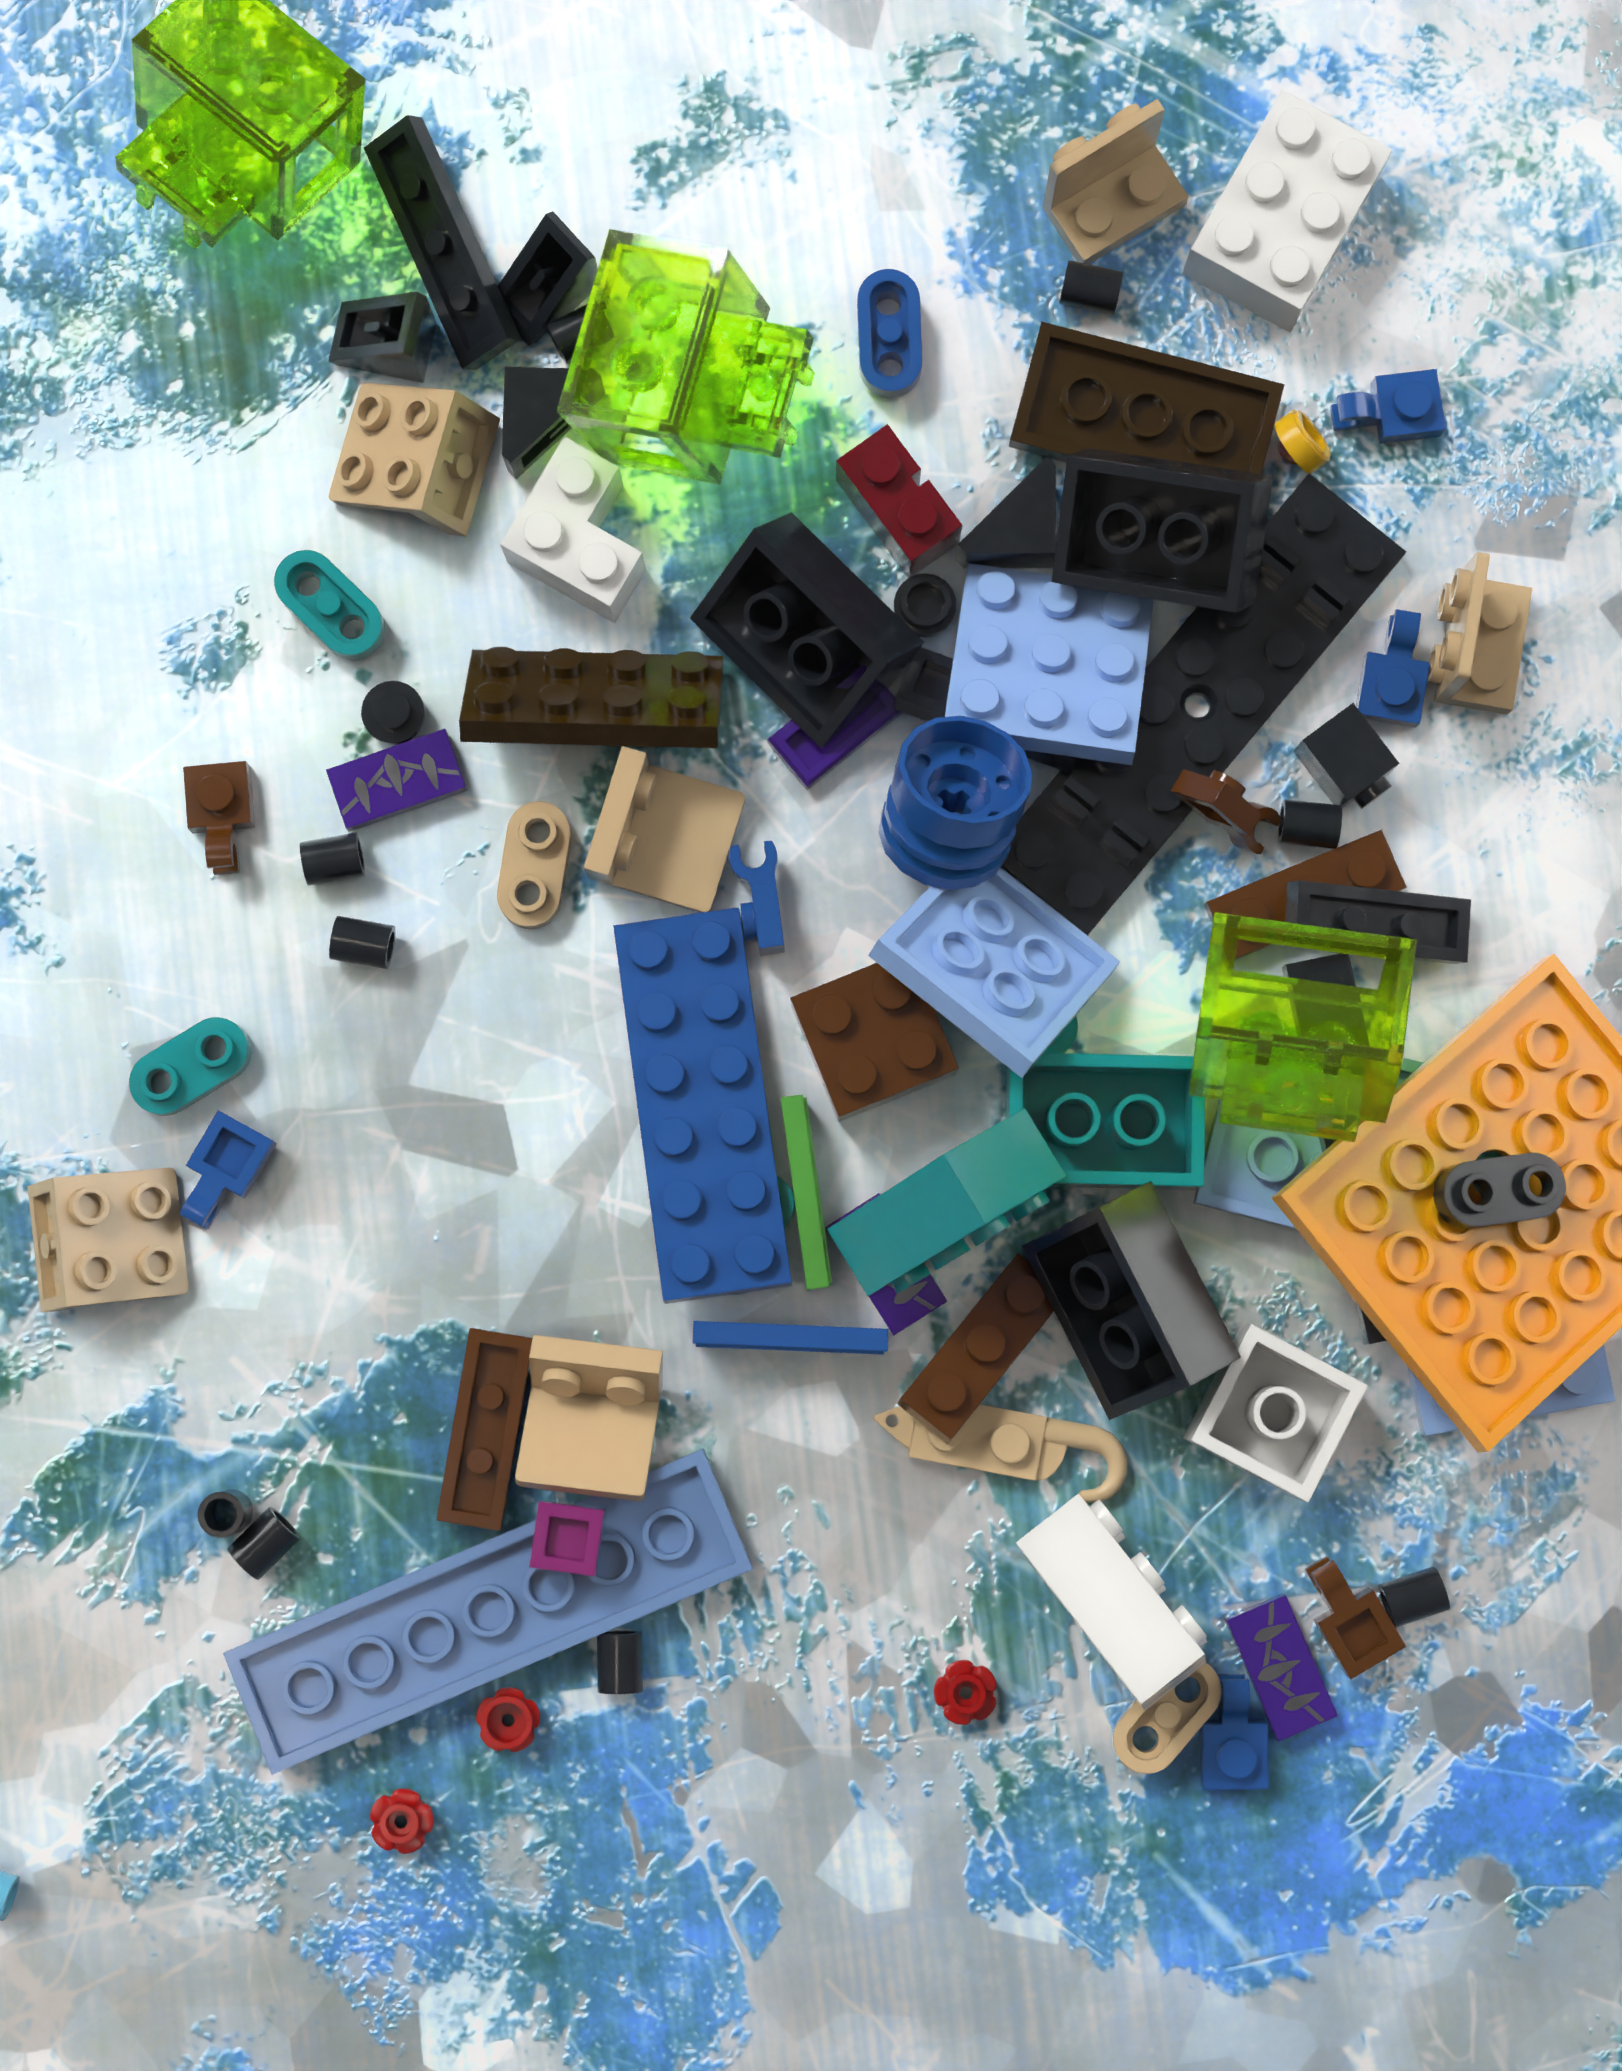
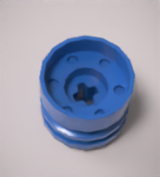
M960 715L939 717L914 728L901 745L892 784L889 786L887 798L881 812L878 833L885 854L904 874L924 885L947 890L975 887L994 877L1007 860L1010 845L1015 837L1016 825L1021 820L1030 795L1033 772L1025 751L1005 731L987 721Z

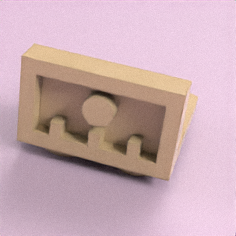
M1158 99L1143 108H1140L1137 103L1125 107L1107 122V130L1089 141L1084 136L1069 141L1052 158L1054 162L1050 165L1042 208L1077 262L1091 264L1187 204L1188 194L1156 147L1165 109Z
M363 383L358 391L328 498L338 505L411 513L448 535L467 537L500 418L456 390Z
M1476 552L1463 569H1456L1452 584L1445 583L1442 588L1437 620L1445 621L1446 628L1442 645L1435 644L1432 649L1427 681L1436 683L1433 702L1508 715L1514 707L1533 588L1486 580L1490 554Z
M622 746L585 861L584 870L591 880L696 912H710L745 804V795L736 790L650 765L647 753Z
M173 1168L53 1177L27 1186L41 1313L69 1310L93 1304L177 1296L188 1292L189 1284L181 1215L179 1214L180 1204L176 1171Z
M533 1335L529 1356L531 1391L515 1474L516 1484L527 1488L642 1501L646 1493L663 1386V1351Z

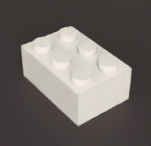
M1282 89L1193 243L1182 274L1291 333L1379 179L1393 149Z
M1078 1493L1017 1541L1016 1544L1143 1710L1146 1711L1206 1663L1205 1653L1201 1650V1647L1208 1642L1206 1640L1207 1636L1183 1605L1172 1612L1159 1595L1166 1590L1165 1583L1144 1555L1139 1552L1132 1559L1127 1556L1118 1544L1126 1538L1122 1533L1123 1529L1104 1504L1098 1499L1091 1506H1088Z

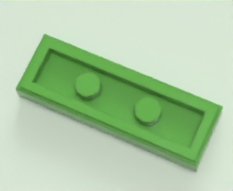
M803 1094L781 1097L807 1291L829 1288V1285L832 1284L807 1097L803 1098Z

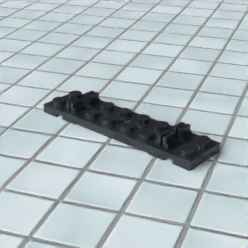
M1308 474L1266 524L1255 603L1238 613L1196 607L1145 668L1136 748L1132 765L1078 758L1072 774L1060 770L1022 815L1021 820L1016 825L1015 837L1010 845L1007 860L1001 868L1088 936L1193 810L1171 791L1183 769L1207 777L1211 775L1213 770L1224 773L1407 551L1315 477ZM1193 695L1202 696L1208 702V713L1198 718L1189 715L1185 708L1186 700Z

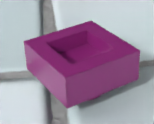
M539 1501L529 1567L595 1576L605 1509Z

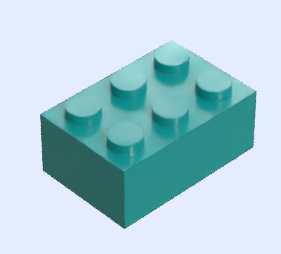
M1043 1053L1022 1078L1006 1066L1005 1119L1024 1108L1027 1110L1066 1174V1177L1050 1187L1136 1189L1152 1181L1155 1189L1197 1190L1204 1187L1206 1056Z
M1024 1108L939 1156L827 1230L867 1296L890 1283L898 1294L931 1274L925 1265V1262L930 1260L935 1270H938L970 1251L971 1249L964 1240L966 1237L970 1236L975 1246H978L1009 1227L1010 1224L1004 1216L1007 1212L1010 1211L1017 1222L1049 1203L1050 1200L1044 1190L1066 1177V1174Z

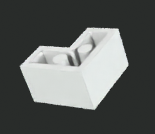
M564 436L500 543L507 563L613 623H616L646 572L641 551L600 529L601 524L624 487L619 467Z

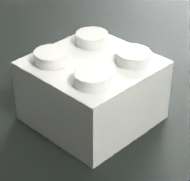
M1241 1324L1233 1340L1241 1358L1217 1371L1183 1439L1294 1498L1309 1502L1368 1385L1253 1324Z

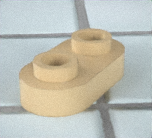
M535 801L521 806L513 813L507 826L497 888V901L504 916L512 924L524 929H538L553 921L560 911L563 899L572 831L564 813L558 807L548 802ZM536 822H543L550 827L548 838L541 843H533L527 838L529 827ZM526 884H534L540 889V897L537 902L528 906L520 904L517 900L519 889Z
M1205 1663L1189 1676L1195 1678L1199 1685L1198 1694L1194 1699L1189 1701L1180 1700L1176 1696L1174 1688L1146 1711L1143 1710L1135 1699L1120 1716L1113 1730V1746L1117 1756L1125 1766L1143 1774L1156 1773L1165 1769L1214 1713L1221 1699V1683L1218 1675L1209 1664ZM1143 1726L1151 1727L1157 1733V1742L1149 1750H1140L1133 1744L1135 1731Z

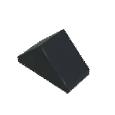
M554 211L545 214L498 284V288L518 333L528 346L538 342L548 333L547 324L572 312L601 287L595 256Z
M416 291L342 302L328 361L342 367L424 383L437 326L427 296Z
M505 367L502 457L508 472L516 480L607 396L603 378L595 369Z
M1048 457L1039 463L957 544L955 560L963 568H967L968 563L1000 568L1053 567L1056 550V465Z

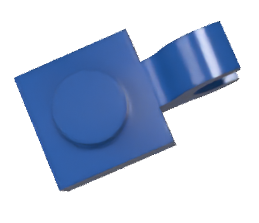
M1437 369L1375 376L1370 383L1372 394L1367 392L1341 394L1336 397L1337 404L1330 406L1333 431L1377 426L1379 444L1440 437L1446 430Z
M1396 609L1394 615L1389 617L1384 654L1367 652L1364 655L1356 707L1365 719L1415 728L1420 725L1430 662L1412 659L1419 633L1421 613Z
M764 841L766 858L764 863L757 868H749L742 863L739 845L731 846L729 852L730 866L734 875L747 883L751 888L753 902L740 904L745 941L758 940L760 956L785 953L775 879L778 857L776 847L772 841Z
M217 1110L186 1164L188 1168L202 1176L179 1214L208 1230L217 1217L228 1190L244 1199L246 1198L277 1143Z
M1218 1674L1221 1683L1219 1720H1207L1200 1728L1201 1787L1203 1790L1269 1789L1268 1724L1264 1719L1248 1720L1250 1709L1249 1680L1245 1679L1244 1674Z

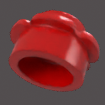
M957 1660L945 1668L943 1677H939L936 1680L933 1690L934 1700L938 1706L943 1707L944 1716L949 1721L958 1725H968L971 1720L982 1721L993 1712L996 1706V1698L993 1695L997 1689V1682L987 1667L982 1665L976 1667L969 1660ZM965 1686L972 1689V1696L968 1699L960 1696V1690Z
M506 1687L497 1690L494 1697L485 1698L477 1709L476 1721L481 1728L480 1737L489 1748L495 1751L509 1749L511 1752H518L525 1749L534 1740L533 1731L540 1724V1711L537 1704L531 1699L527 1700L524 1697V1693L519 1689ZM505 1714H511L514 1717V1724L512 1726H505L503 1724L502 1718Z
M407 1788L396 1789L391 1796H381L373 1804L370 1812V1820L374 1823V1827L371 1830L372 1837L376 1844L386 1851L397 1849L401 1854L417 1851L424 1845V1837L426 1833L432 1831L434 1825V1815L431 1807L425 1804L419 1793ZM401 1815L407 1819L405 1827L400 1828L395 1824L397 1816Z

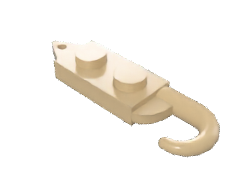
M980 1404L947 1445L900 1406L874 1415V1420L909 1449L908 1457L1034 1481L1047 1479L1056 1472L1064 1459L1067 1447L1099 1453L1108 1464L1107 1478L1097 1488L1081 1490L1079 1492V1495L1086 1503H1094L1098 1499L1101 1502L1110 1499L1122 1488L1127 1477L1128 1458L1123 1445L1111 1432L1098 1426ZM894 1414L897 1416L898 1423L896 1426L890 1427L886 1424L888 1415Z

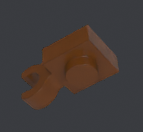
M247 761L183 767L187 828L192 834L207 832L205 837L207 868H213L214 875L240 873L236 829L255 828L250 765Z
M1183 769L1171 789L1177 797L1205 821L1218 825L1225 830L1233 845L1255 854H1261L1264 850L1262 844L1258 843L1254 836L1256 825L1262 821L1278 826L1281 822V818L1275 809L1255 802H1247L1242 797L1246 791L1245 787L1232 777L1213 770L1211 775L1207 777Z
M1328 1556L1305 1568L1312 1584L1329 1608V1611L1313 1620L1346 1677L1351 1680L1406 1647L1373 1589L1367 1587L1354 1595L1334 1560L1330 1561Z

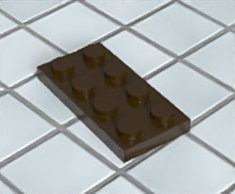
M1041 321L1009 447L1067 462L1068 454L1087 448L1262 474L1285 384Z
M493 647L487 650L472 649L459 718L460 742L718 748L723 687V656L704 655L694 651L673 655L642 654L634 650H620L614 653L578 652L569 648H559L552 651H515L509 647Z

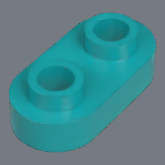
M300 550L289 554L280 562L274 576V587L279 599L330 651L346 660H360L372 655L380 647L385 635V623L380 611L327 557L316 551ZM314 577L320 580V587L315 594L304 596L299 593V586L304 579ZM352 620H360L365 625L364 632L356 639H348L343 636L345 625Z
M211 1017L198 1022L144 1055L136 1062L129 1078V1088L134 1101L142 1109L161 1116L175 1115L234 1080L246 1070L252 1055L250 1039L243 1028L225 1018ZM213 1038H222L226 1044L224 1055L218 1060H209L205 1053L207 1043ZM167 1071L171 1077V1085L166 1092L156 1094L151 1088V1079L157 1072Z

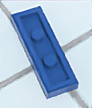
M693 1321L692 1344H696V1347L884 1355V1351H888V1329Z

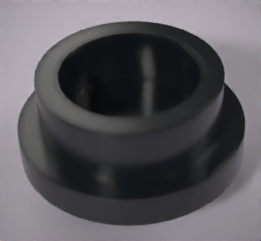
M926 573L914 575L906 579L895 594L894 613L919 637H932L942 633L950 626L955 617L957 606L955 593L951 586L939 576Z
M386 681L376 685L367 693L362 703L361 717L365 728L372 737L382 743L396 745L411 740L419 733L425 720V707L420 695L413 687L400 681Z

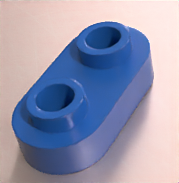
M882 269L870 274L863 281L858 291L859 371L864 385L872 393L884 398H897L910 392L918 383L921 375L920 294L915 282L904 272L895 269ZM884 299H891L898 303L900 309L893 315H884L878 311L876 306ZM892 359L899 362L902 370L895 376H886L879 370V365L885 360Z

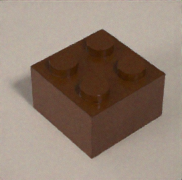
M878 963L790 997L792 1010L838 1122L956 1075L959 1069L935 1009Z

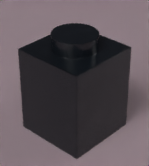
M1354 703L1304 738L1293 751L1333 804L1341 805L1342 809L1354 800L1363 809L1392 787L1386 776L1400 764Z

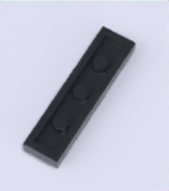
M406 115L366 145L364 150L461 368L477 370L521 340V337L423 118Z

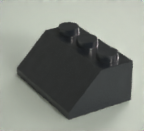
M792 512L752 530L690 617L821 749L833 741L865 711L884 689L889 688L925 643ZM863 664L868 668L861 678L849 689L836 688L837 685Z

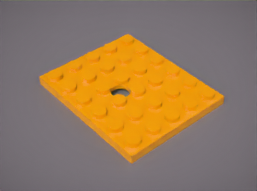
M1555 954L1546 956L1535 964L1272 1197L1273 1201L1477 1453L1489 1452L1622 1327V1037ZM1495 1151L1503 1156L1540 1153L1550 1157L1557 1163L1564 1175L1566 1191L1560 1207L1549 1216L1529 1221L1461 1229L1447 1223L1438 1213L1434 1203V1186L1439 1175L1448 1167L1476 1160L1483 1152ZM1532 1174L1529 1179V1188L1534 1195L1539 1196L1542 1185L1539 1178ZM1472 1182L1468 1188V1195L1470 1200L1478 1205L1482 1195L1476 1190Z

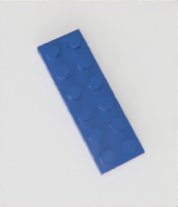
M739 907L613 925L663 1302L669 1304L793 1286Z

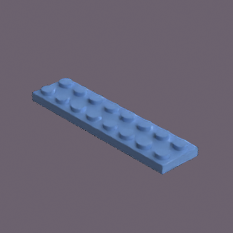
M704 1448L649 1471L645 1498L642 1501L590 1496L571 1504L605 1509L595 1576L529 1567L536 1520L224 1652L223 1655L271 1775L753 1570L751 1560Z

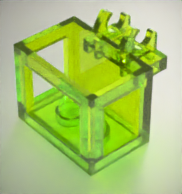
M175 0L132 38L136 125L143 131L115 156L116 170L135 185L136 202L144 209L150 210L154 206L156 196H158L183 216V240L193 249L198 248L202 241L213 248L245 216L251 218L276 240H279L360 163L366 79L269 0ZM316 140L331 152L335 158L295 194L296 158Z
M609 229L557 413L599 456L613 464L721 485L730 449L781 458L784 444L795 445L798 431L786 416L796 381L803 386L812 385L815 372L807 362L814 338L808 329L767 322L770 306L729 249ZM626 432L659 438L676 457L624 447L623 442Z
M1214 912L1189 1095L1222 1100L1219 1123L1355 1142L1359 1119L1386 1123L1403 1062L1417 940ZM1238 939L1384 959L1377 989L1233 970Z

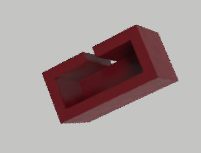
M887 424L836 460V481L905 575L910 578L960 542L962 523L929 479L920 485L921 468Z

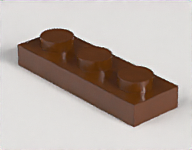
M1381 829L1207 901L1204 907L1228 963L1284 940L1287 882L1301 880L1392 891H1403L1407 886Z
M1019 1253L1016 1254L897 1403L947 1445L1054 1312L1027 1259Z
M476 1328L469 1329L437 1521L497 1531L503 1530L530 1373L529 1356L533 1338Z

